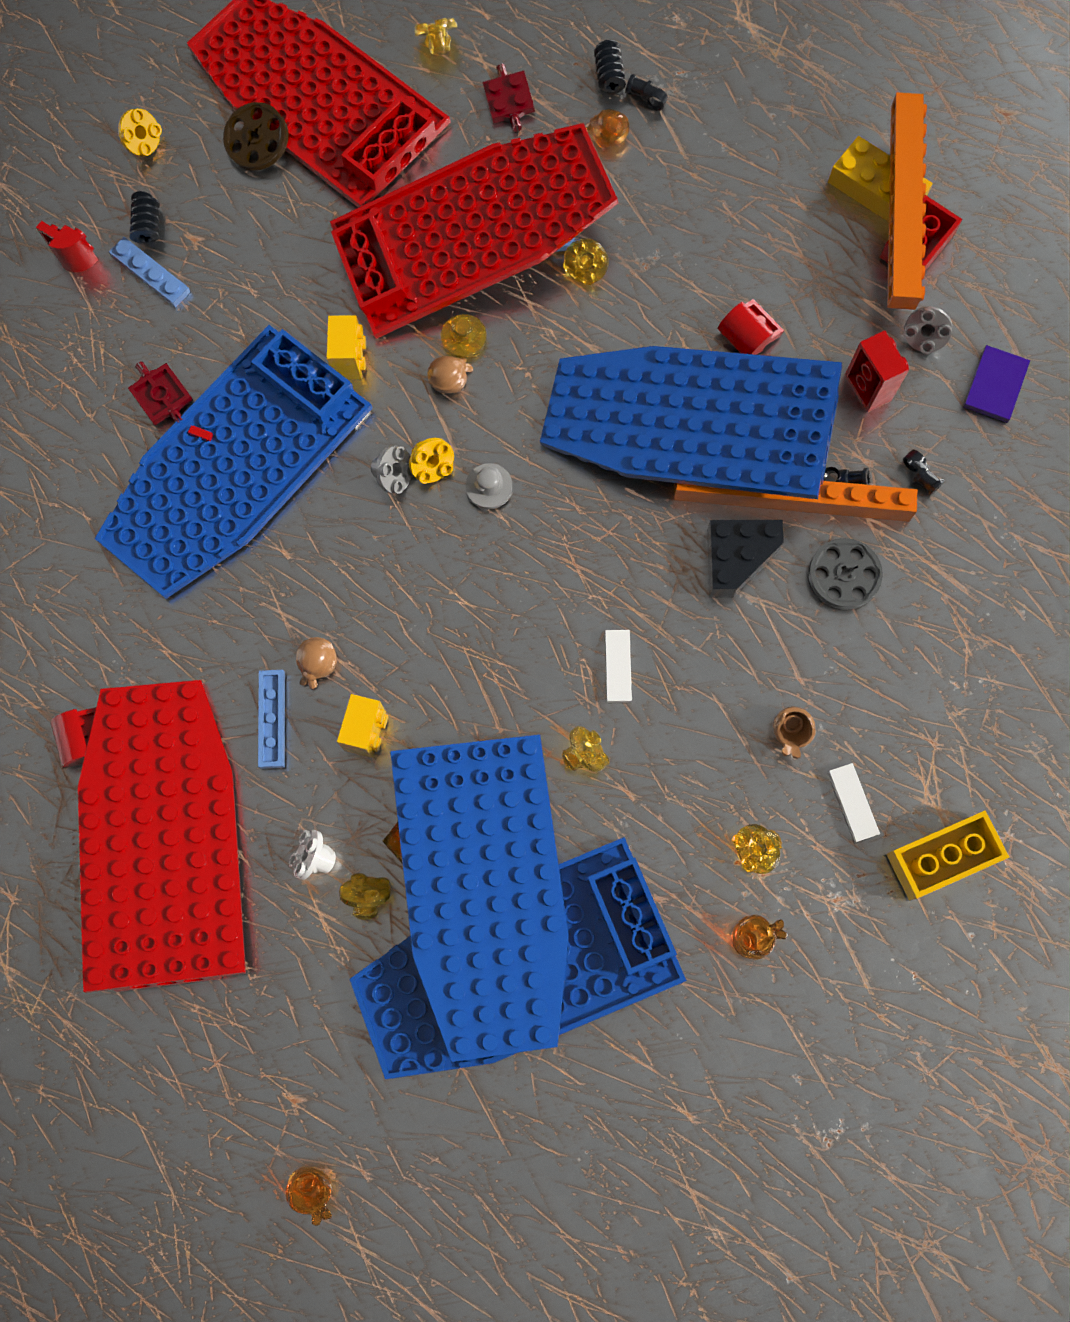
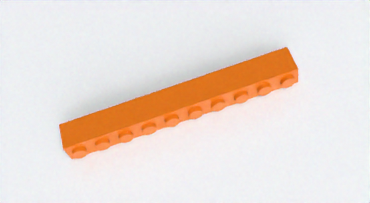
M896 92L891 105L887 308L916 310L919 302L923 301L925 296V287L922 286V280L925 276V265H922V259L925 256L926 246L922 245V239L926 231V225L922 224V218H924L926 212V204H923V198L926 193V183H923L926 163H923V158L927 148L926 143H923L927 130V124L923 123L927 112V104H924V94Z
M823 481V485H820L818 499L675 483L674 500L910 522L917 512L918 489Z

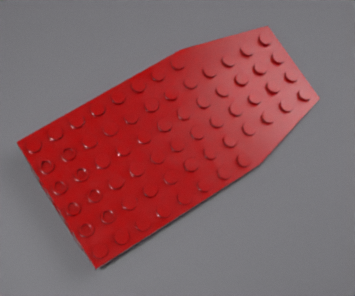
M232 0L187 42L191 53L235 111L241 106L252 102L266 103L274 107L284 118L288 127L289 138L285 151L358 208L377 197L451 123L450 117L324 21L315 18V20L307 17L306 13L301 11L295 12L290 10L287 5L281 2L277 4L270 0ZM261 110L253 114V120L261 118ZM273 121L270 124V130L274 131L279 127V121Z
M584 123L555 129L553 133L545 135L543 133L533 134L534 137L523 140L521 138L511 139V142L506 144H500V142L491 144L330 221L333 229L331 234L361 310L368 319L376 339L543 262L619 203Z
M193 680L100 689L78 783L83 992L90 993L106 990L120 992L222 979V976L246 973L233 772L202 681Z

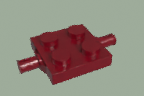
M501 64L502 71L500 65H497L496 69L499 77L483 82L493 124L511 121L513 131L517 132L516 124L518 131L522 129L519 118L535 112L525 71L507 74L504 64Z
M143 361L139 362L141 367L137 363L135 368L139 371L141 377L136 383L129 386L128 389L152 423L157 425L168 417H172L177 423L180 422L178 418L183 420L179 411L192 402L193 399L169 365L165 363L159 368L149 371Z

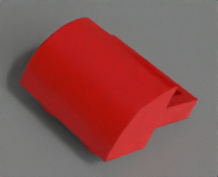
M43 221L36 226L65 270L69 272H83L90 269L98 261L93 252L94 248L86 241L87 236L78 228L72 229L64 225L60 229L54 224L48 225Z
M754 299L746 304L742 301L736 305L717 327L741 354L753 355L762 352L766 345L779 338L784 332Z
M96 707L77 711V709L69 710L51 719L50 724L62 769L83 764Z

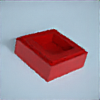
M192 425L188 431L189 435L196 438L201 437L206 442L211 441L213 437L211 432Z

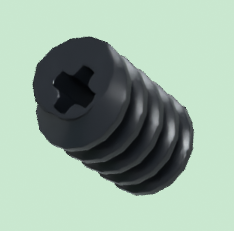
M604 40L594 49L598 86L600 90L606 93L620 92L626 86L625 74L623 72L624 66L622 65L623 59L621 57L622 52L619 49L620 44L615 40Z
M134 192L131 195L129 238L131 241L140 244L156 241L159 238L158 216L160 211L158 208L160 207V202L147 192Z

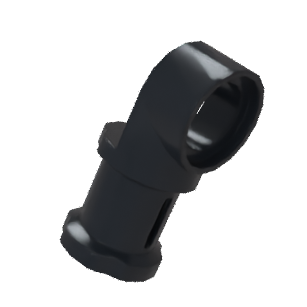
M631 74L625 93L642 97V100L646 101V104L651 109L661 111L668 100L666 92L653 86V81L649 80L647 82L637 78L635 74Z
M912 449L903 458L905 466L916 475L912 481L920 484L928 492L927 495L929 497L945 482L944 479H939L929 470L930 467L927 465V460L919 451Z
M827 467L825 469L823 481L826 480L829 474L835 473L838 476L836 482L871 484L868 467L859 471L838 470L835 467Z

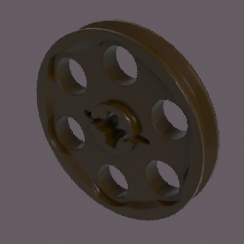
M261 102L248 103L238 108L229 117L223 132V144L229 157L238 166L251 171L263 170L274 165L284 154L289 138L288 127L284 118L274 107ZM261 110V118L253 120V114ZM239 121H243V128L239 131H235V124ZM273 121H279V127L274 131L270 130V124ZM253 135H259L258 139L252 138ZM276 142L278 144L277 149L273 152H268V146ZM236 143H242V148L239 152L232 151ZM258 153V160L255 163H250V156Z

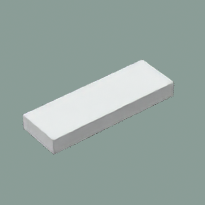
M605 630L607 703H631L630 630Z
M853 763L828 771L854 842L856 843L879 835L880 832Z

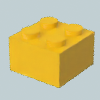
M356 315L328 316V364L346 379H361L362 371L366 369V361L362 350H366V336H363L362 324L358 323Z
M354 694L350 695L337 743L344 751L373 758L374 752L378 753L381 745L379 734L381 728L385 729L388 721V715L385 714L386 711L381 702Z

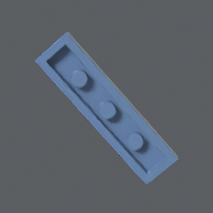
M123 237L109 251L112 258L175 308L191 293L189 287L127 238Z
M284 670L259 671L258 767L260 769L285 768Z

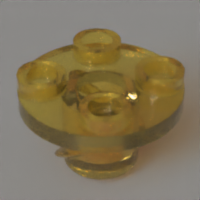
M442 18L435 20V23L417 24L415 25L414 32L416 37L427 36L425 43L430 49V53L434 56H440L450 51L449 43L451 42V37L447 34V31L458 27L454 18Z
M580 238L573 241L566 249L563 267L575 280L586 285H592L602 279L608 270V255L605 249L595 240Z
M466 314L450 318L444 324L441 331V341L444 350L457 358L477 357L487 340L486 329L483 323L478 318Z
M577 726L570 731L569 740L571 746L563 750L562 753L563 762L570 770L576 771L584 766L591 772L598 773L605 766L609 765V758L600 745L601 738L596 731H589L581 726Z
M749 824L741 828L734 835L733 843L742 861V866L747 872L766 874L777 867L780 860L782 841L775 831L767 830L758 824Z
M362 873L351 875V880L343 883L339 889L340 900L344 904L353 907L352 915L360 920L374 918L378 913L377 907L385 903L391 895L389 879L384 877H366Z

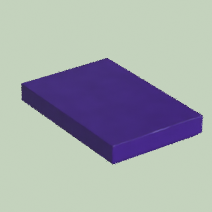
M986 345L963 407L1008 423L1031 360Z

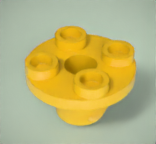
M130 109L126 111L120 118L118 125L120 141L130 153L137 156H148L157 148L162 129L155 118L146 110Z
M429 438L418 442L412 449L409 459L411 473L423 484L436 482L444 476L450 475L453 471V449L441 438Z

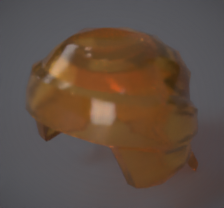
M613 109L602 110L598 115L591 118L585 127L587 131L592 129L595 141L600 147L608 148L619 145L626 139L629 134L630 125L624 114Z
M760 915L745 916L737 922L732 930L731 938L734 949L746 959L759 960L765 958L773 950L777 939L785 940L787 938V932L782 930L784 928V921L780 919L771 925L767 919Z
M303 1166L295 1170L287 1181L285 1190L286 1201L295 1212L312 1215V1224L318 1226L322 1219L328 1220L332 1217L331 1212L326 1207L332 1194L331 1181L323 1170L315 1166Z

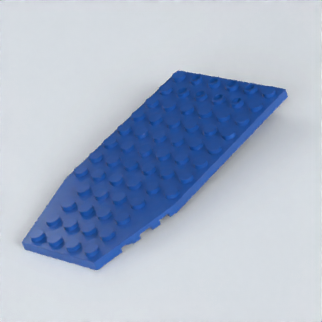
M268 325L181 416L183 420L178 419L180 422L177 423L176 421L143 455L139 462L138 470L130 477L128 487L123 494H120L117 499L118 504L113 512H110L95 539L167 599L247 545L373 409L372 404L354 391L349 380L285 330L281 329L278 332ZM191 425L211 432L213 434L211 441L206 442L201 437L196 438L189 435L188 431Z
M648 346L560 358L540 443L546 448L565 455L570 454L578 457L581 461L587 463L589 461L599 465L600 468L616 471L619 475L628 478L818 499L820 485H823L839 398L838 387L842 362L661 346Z
M540 735L390 751L412 955L451 1062L558 1047L569 935Z
M625 837L559 864L569 935L559 1035L686 982L676 957V950ZM410 936L350 979L385 1080L493 1064L517 1054L512 1053L451 1062L413 959Z

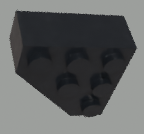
M710 520L707 528L709 598H733L780 551L784 543L783 520Z

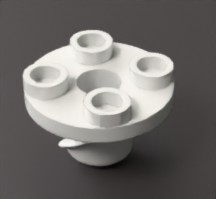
M304 830L300 836V845L297 853L294 852L289 861V867L293 868L295 878L300 880L307 879L312 872H330L336 860L335 852L328 845L323 844L321 832L317 830Z

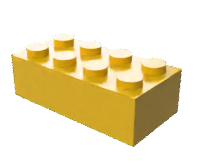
M858 135L832 167L828 183L889 222L890 155ZM923 178V183H926L925 195H928L933 183Z
M986 810L886 854L909 901L920 898L1010 858Z

